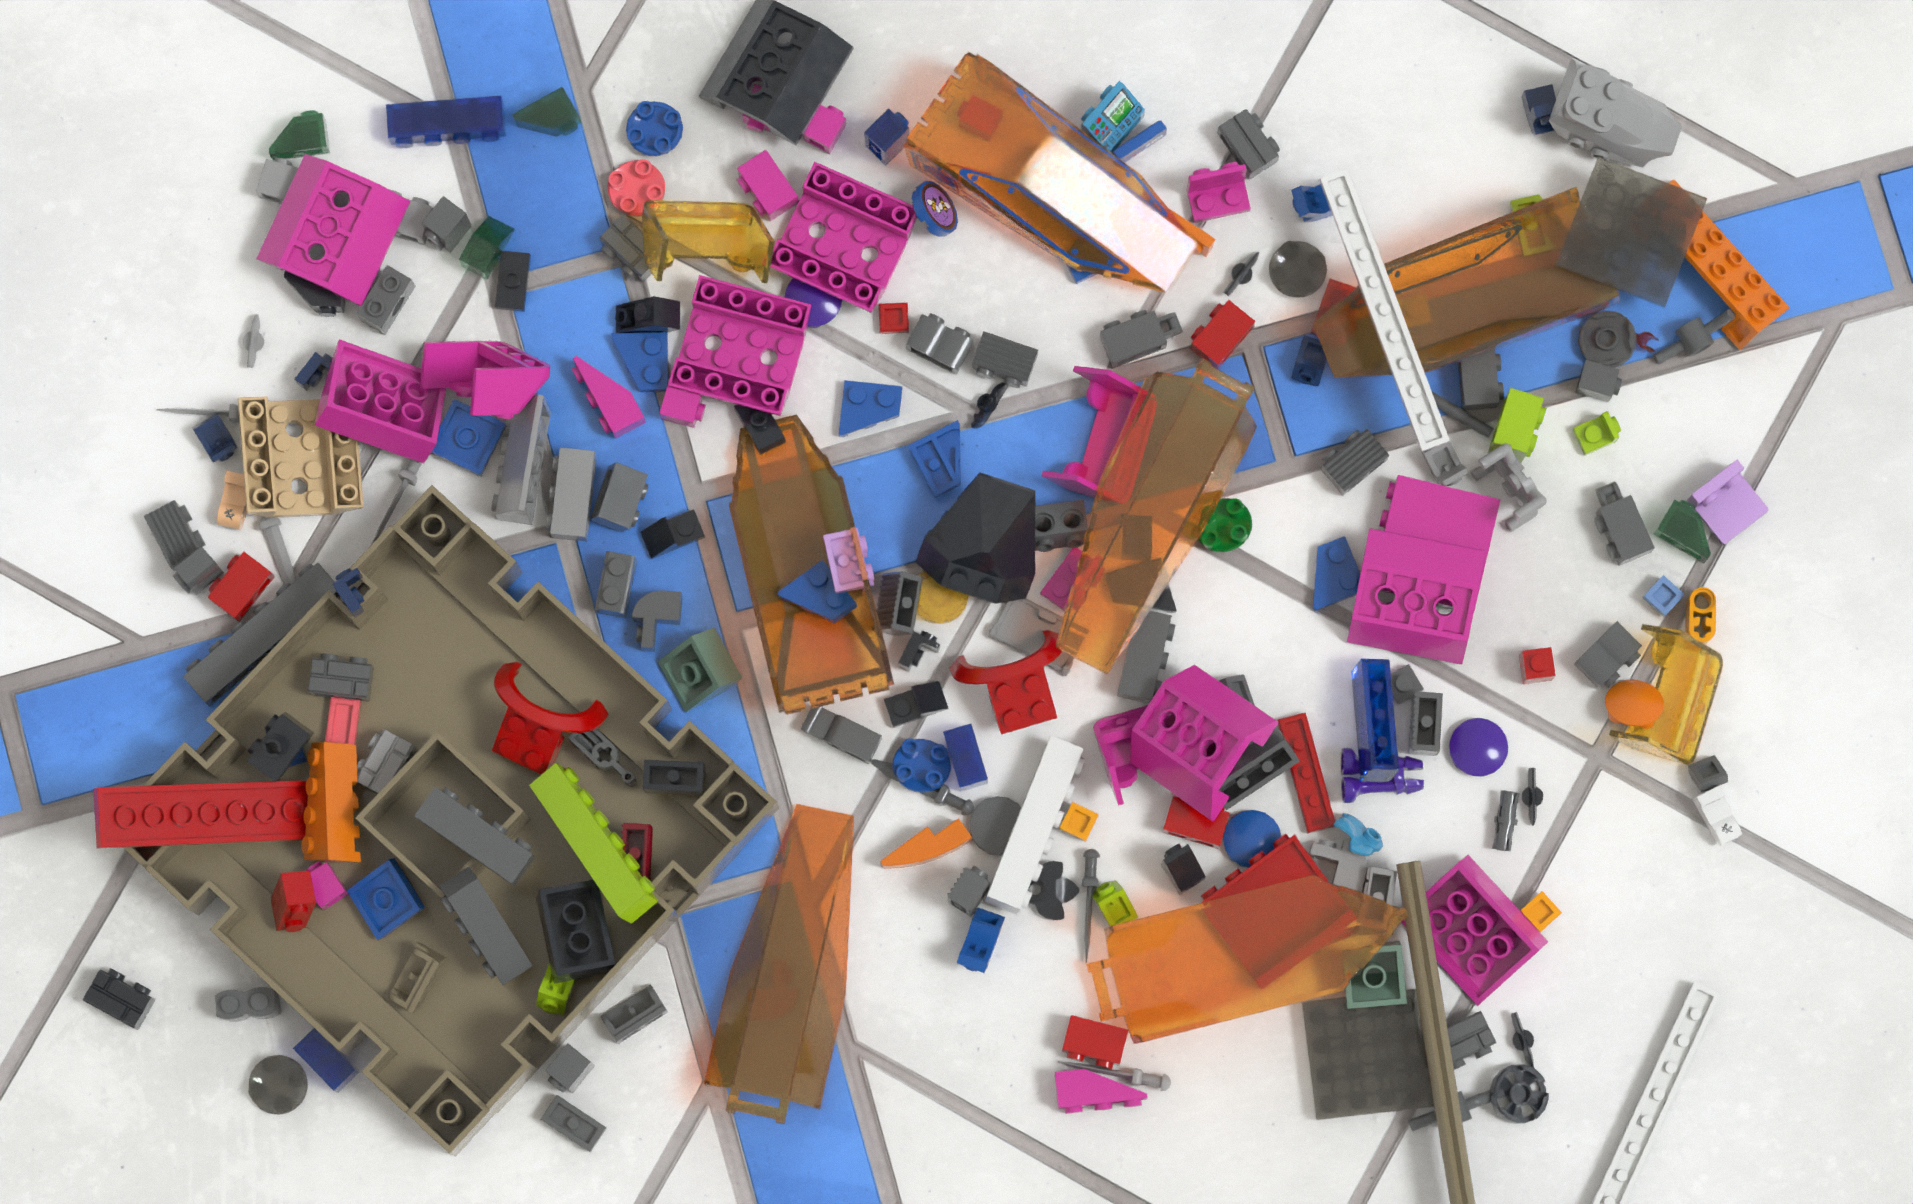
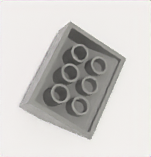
M535 395L519 414H514L512 419H506V426L510 427L508 438L504 437L502 441L501 455H505L504 465L499 466L497 470L496 483H500L499 495L494 494L491 511L496 512L497 520L527 525L533 524L551 411L544 395Z

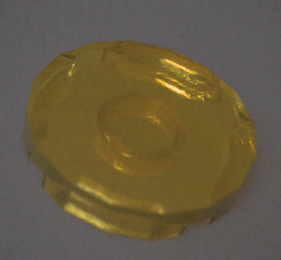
M925 571L921 572L918 575L923 577L917 609L918 616L933 624H947L959 618L967 607L969 595L942 587Z

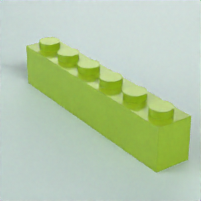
M555 763L529 786L620 918L632 924L658 902V899L653 894L655 887L647 877L640 875L637 870L640 868V865L635 858L625 853L622 848L625 846L623 840L615 832L609 830L607 827L610 824L609 820L600 810L596 811L592 805L595 802L594 798L586 789H581L577 783L580 781V778L576 772L570 767L564 768Z

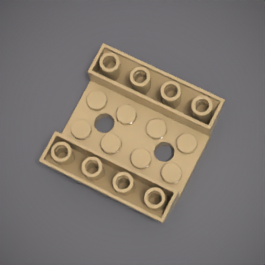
M267 396L239 397L237 399L247 514L269 518L324 516L364 508L358 440L315 426L320 399L268 401ZM287 424H298L301 428V435L299 437L290 436L286 431ZM293 480H301L305 483L306 492L304 494L293 492L291 489V482Z

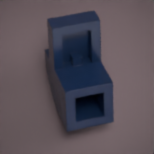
M1550 84L1525 90L1521 98L1533 135L1555 131L1549 122L1556 102L1553 85Z

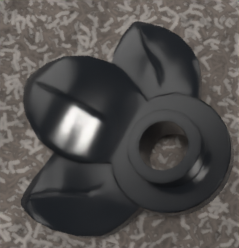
M1058 861L1044 863L1037 882L1031 880L1028 891H1030L1032 885L1037 884L1040 886L1041 892L1038 895L1032 894L1029 903L1035 904L1041 916L1051 920L1064 919L1062 904L1072 900L1080 892L1079 887L1073 881L1061 877L1063 863Z

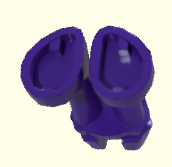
M1342 748L1341 775L1391 773V778L1383 779L1343 777L1341 780L1343 803L1355 802L1359 795L1367 793L1390 792L1398 795L1405 792L1408 795L1423 790L1424 780L1404 779V771L1424 769L1423 761L1410 756H1405L1404 758L1395 756V758L1364 759L1357 757L1353 749Z

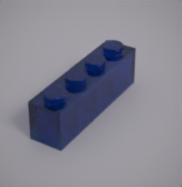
M501 96L386 104L388 139L391 145H396L397 148H410L413 146V143L438 146L442 144V141L451 140L456 144L469 143L470 139L482 138V141L493 142L499 140V137L506 136L504 102Z
M1361 658L1351 671L1360 781L1389 782L1399 771L1390 660Z

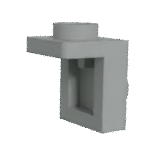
M1451 442L1421 452L1435 481L1443 486L1457 484L1462 480V476L1468 473L1467 468L1461 464Z

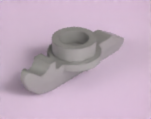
M258 314L254 316L251 331L246 333L243 338V345L248 350V368L254 367L256 352L261 350L264 345V338L259 333L260 320Z

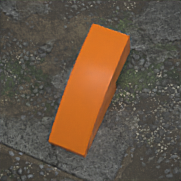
M959 818L935 836L927 826L882 859L880 864L884 869L921 865L957 851L971 842L973 838Z

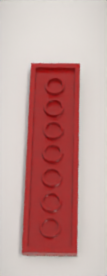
M307 780L94 788L96 848L303 840L306 831L304 811L308 802V794L305 788Z

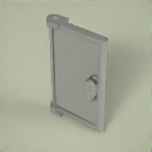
M1020 599L1007 602L997 623L989 631L988 637L991 639L995 638L1029 656L1044 644L1045 637L1042 631L1051 630L1059 633L1064 639L1065 649L1048 666L1067 676L1073 665L1072 661L1088 633V629L1028 599Z

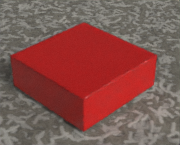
M908 302L879 304L880 334L909 333Z

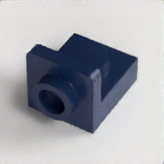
M1304 335L1291 378L1303 384L1319 386L1332 344Z
M315 352L294 380L306 391L310 386L316 387L324 376L322 371L326 369L329 372L332 357L326 353L322 357Z
M348 568L335 577L337 581L332 585L354 618L365 612L360 605L365 600L355 586L351 589L349 587L363 578L358 568L354 570Z

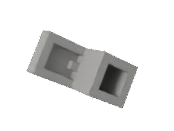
M1320 839L1319 843L1313 842L1309 852L1310 857L1337 864L1331 884L1332 887L1360 894L1367 872L1365 856L1349 851L1348 845L1350 840L1344 839L1341 850L1337 849V844L1331 841Z

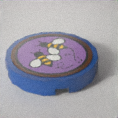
M924 181L919 184L912 193V204L917 218L921 222L925 221L929 226L926 229L938 237H945L957 228L958 218L953 201L947 192L933 181Z

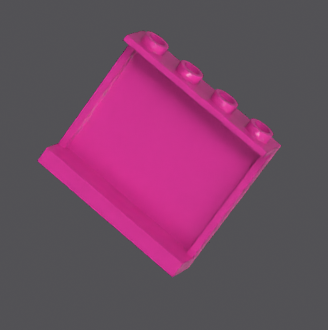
M1398 475L1395 482H1389L1386 499H1391L1389 510L1383 509L1379 526L1384 527V531L1485 550L1478 589L1479 594L1501 499ZM1383 588L1380 590L1383 592L1395 594L1394 591L1390 588ZM1442 599L1436 604L1453 609V604L1448 599Z

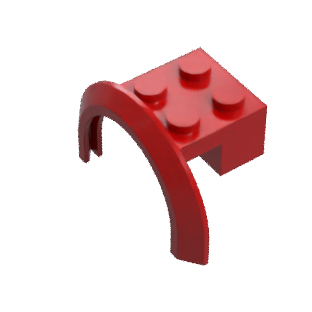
M1051 630L1042 631L1045 642L1041 648L1031 655L1012 663L992 667H978L969 664L964 655L958 656L949 667L952 677L958 682L987 685L990 703L1001 735L1057 718L1044 666L1054 661L1064 651L1065 642L1061 634Z
M519 662L505 663L495 675L494 688L508 708L492 751L542 775L555 763L565 738L562 736L563 732L583 733L595 730L603 724L609 713L602 702L595 700L587 710L575 714L558 713L544 709L524 697L515 685L514 679L519 674L518 670L522 664Z

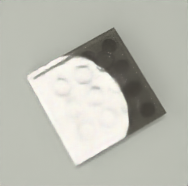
M1598 157L1555 266L1664 308L1707 198Z
M1416 989L1406 990L1407 1004L1347 1009L1346 997L1301 1002L1316 1121L1435 1107Z

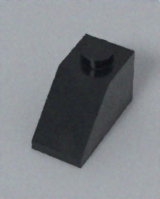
M284 271V278L287 283L315 312H319L320 316L334 317L336 313H344V298L319 285Z

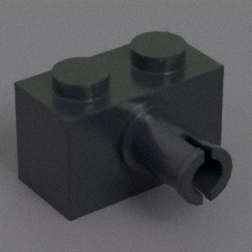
M287 712L282 713L280 716L275 714L265 727L268 730L263 740L257 738L248 750L251 756L247 762L274 782L282 778L314 734L313 731Z

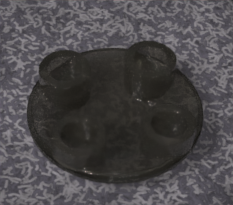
M1302 241L1285 242L1273 254L1269 264V275L1273 285L1281 293L1290 297L1300 298L1313 294L1322 286L1327 274V265L1323 253L1315 246Z
M284 1055L268 1056L261 1060L252 1070L249 1078L248 1093L261 1110L270 1114H286L295 1110L303 1102L308 1089L307 1075L303 1067L293 1058Z

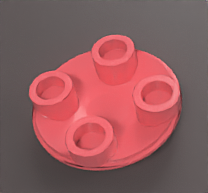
M641 159L626 162L609 175V198L612 204L624 214L631 216L648 214L655 210L664 198V178L661 172L648 160Z

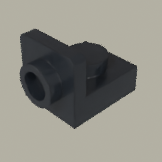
M921 631L920 634L913 632L898 662L899 667L908 672L912 665L918 667L925 652L920 650L922 646L938 653L940 650V644L936 642L938 638L925 631Z

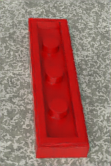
M1306 712L1278 719L1279 729L1300 760V762L1290 768L1307 834L1335 827L1333 825L1335 822Z

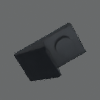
M694 509L668 520L666 517H663L640 532L651 559L705 538Z
M939 681L915 685L909 691L884 699L893 728L949 709Z

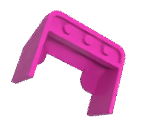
M501 341L424 342L420 388H450L457 392V396L471 397L470 415L472 416L496 415V417L503 419L514 418V414H519L550 376L549 364Z
M1074 366L1073 372L1090 380L1086 392L1089 405L1098 411L1082 463L1070 462L1065 466L1062 473L1043 471L1042 477L1073 492L1111 503L1127 504L1131 500L1158 412V400L1151 392L1111 370Z
M1148 705L1102 718L1093 726L1106 774L1118 806L1124 804L1120 788L1131 786L1138 777L1136 771L1138 768L1130 763L1131 733ZM1175 714L1167 719V728L1175 723ZM1216 743L1210 744L1207 748V757L1215 753Z

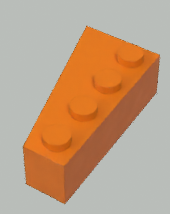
M313 742L307 757L310 772L305 787L308 794V802L304 811V823L306 824L305 837L302 840L304 860L333 863L361 862L360 852L355 851L354 839L360 838L359 826L354 825L353 815L359 808L358 797L352 789V786L358 782L356 745Z

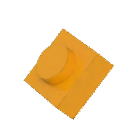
M1072 802L1059 829L1086 842L1099 814Z
M1543 891L1520 910L1539 932L1544 930L1562 913Z

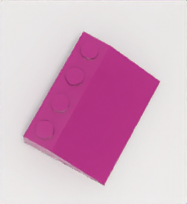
M339 339L319 401L315 426L424 464L437 443L446 388L422 389L420 388L421 368Z
M1469 855L1460 860L1426 892L1436 960L1477 1006L1548 943L1546 938ZM1403 913L1398 919L1406 927Z

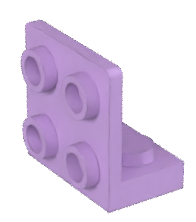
M1738 459L1691 494L1687 500L1722 545L1727 544L1769 510L1740 474L1745 468Z
M858 528L823 535L835 594L862 588L863 595H869L870 586H874V574L871 563L865 564L864 558H868L865 535L859 536Z

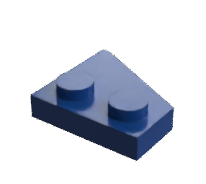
M1345 536L1317 547L1313 601L1314 612L1357 594L1360 571Z

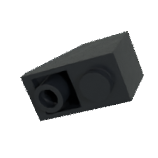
M653 296L616 305V333H668L680 330V301Z
M1177 844L1165 852V859H1163L1161 866L1179 895L1205 880L1206 876L1189 844L1184 847Z

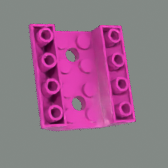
M305 154L256 259L281 271L290 272L332 291L341 298L362 306L411 201L376 182L329 161ZM340 192L348 193L349 203L341 208L335 206V196ZM315 245H322L325 248V255L320 260L310 258V249Z
M814 161L803 184V194L781 240L777 239L765 265L871 313L884 294L906 248L917 219L913 205ZM820 224L824 226L826 232L821 238H813L809 234L811 226ZM874 248L878 252V257L872 262H867L861 257L863 250Z
M699 275L692 299L693 309L679 357L675 358L668 386L781 416L790 394L805 341L812 305ZM711 336H717L722 341L720 348L714 351L705 347L706 340ZM764 352H775L777 361L773 365L763 364L761 356Z
M1369 528L1347 642L1462 665L1469 639L1485 550ZM1383 588L1392 589L1395 593L1394 600L1390 603H1383L1378 598L1379 591ZM1448 599L1453 604V610L1448 614L1439 613L1436 609L1438 601Z
M1194 664L1162 683L1133 727L1130 763L1214 822L1229 799L1227 794L1219 790L1249 743L1253 741L1263 747L1279 722ZM1175 714V723L1167 728V719ZM1216 743L1215 753L1207 757V748L1210 744Z

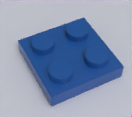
M453 399L439 427L437 443L431 453L481 477L507 427L506 423L490 415L472 416L470 415L471 406Z
M395 858L387 860L347 890L377 940L383 939L425 908Z

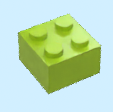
M1510 388L1504 399L1488 453L1507 443L1511 446L1515 457L1520 463H1522L1525 456L1530 457L1538 435L1533 434L1534 429H1539L1547 409L1542 407L1544 398Z

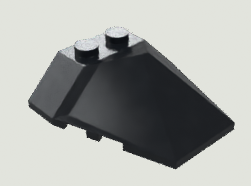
M979 472L958 496L953 506L941 516L940 521L932 530L930 529L924 536L915 563L942 587L995 604L1026 599L1036 573L1035 490Z

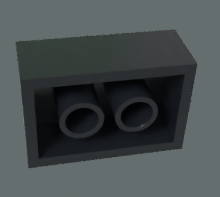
M583 881L540 889L538 891L536 901L554 984L607 974L616 964L600 889L595 881Z

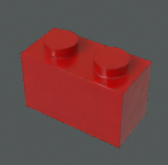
M1230 300L1224 305L1219 303L1209 315L1212 320L1206 327L1200 325L1190 337L1193 340L1190 349L1216 370L1222 366L1251 332L1256 322Z
M244 551L240 556L235 555L227 565L228 572L222 579L217 578L209 588L210 595L208 596L215 605L238 622L242 620L275 578L271 571Z
M1173 796L1162 833L1219 849L1230 812L1224 811L1225 808L1223 807L1213 822L1179 797Z
M310 871L280 874L271 896L276 931L297 932L306 928L316 905Z
M1071 1015L1062 1052L1067 1053L1066 1058L1084 1062L1086 1057L1096 1060V1066L1112 1070L1113 1065H1120L1128 1029Z

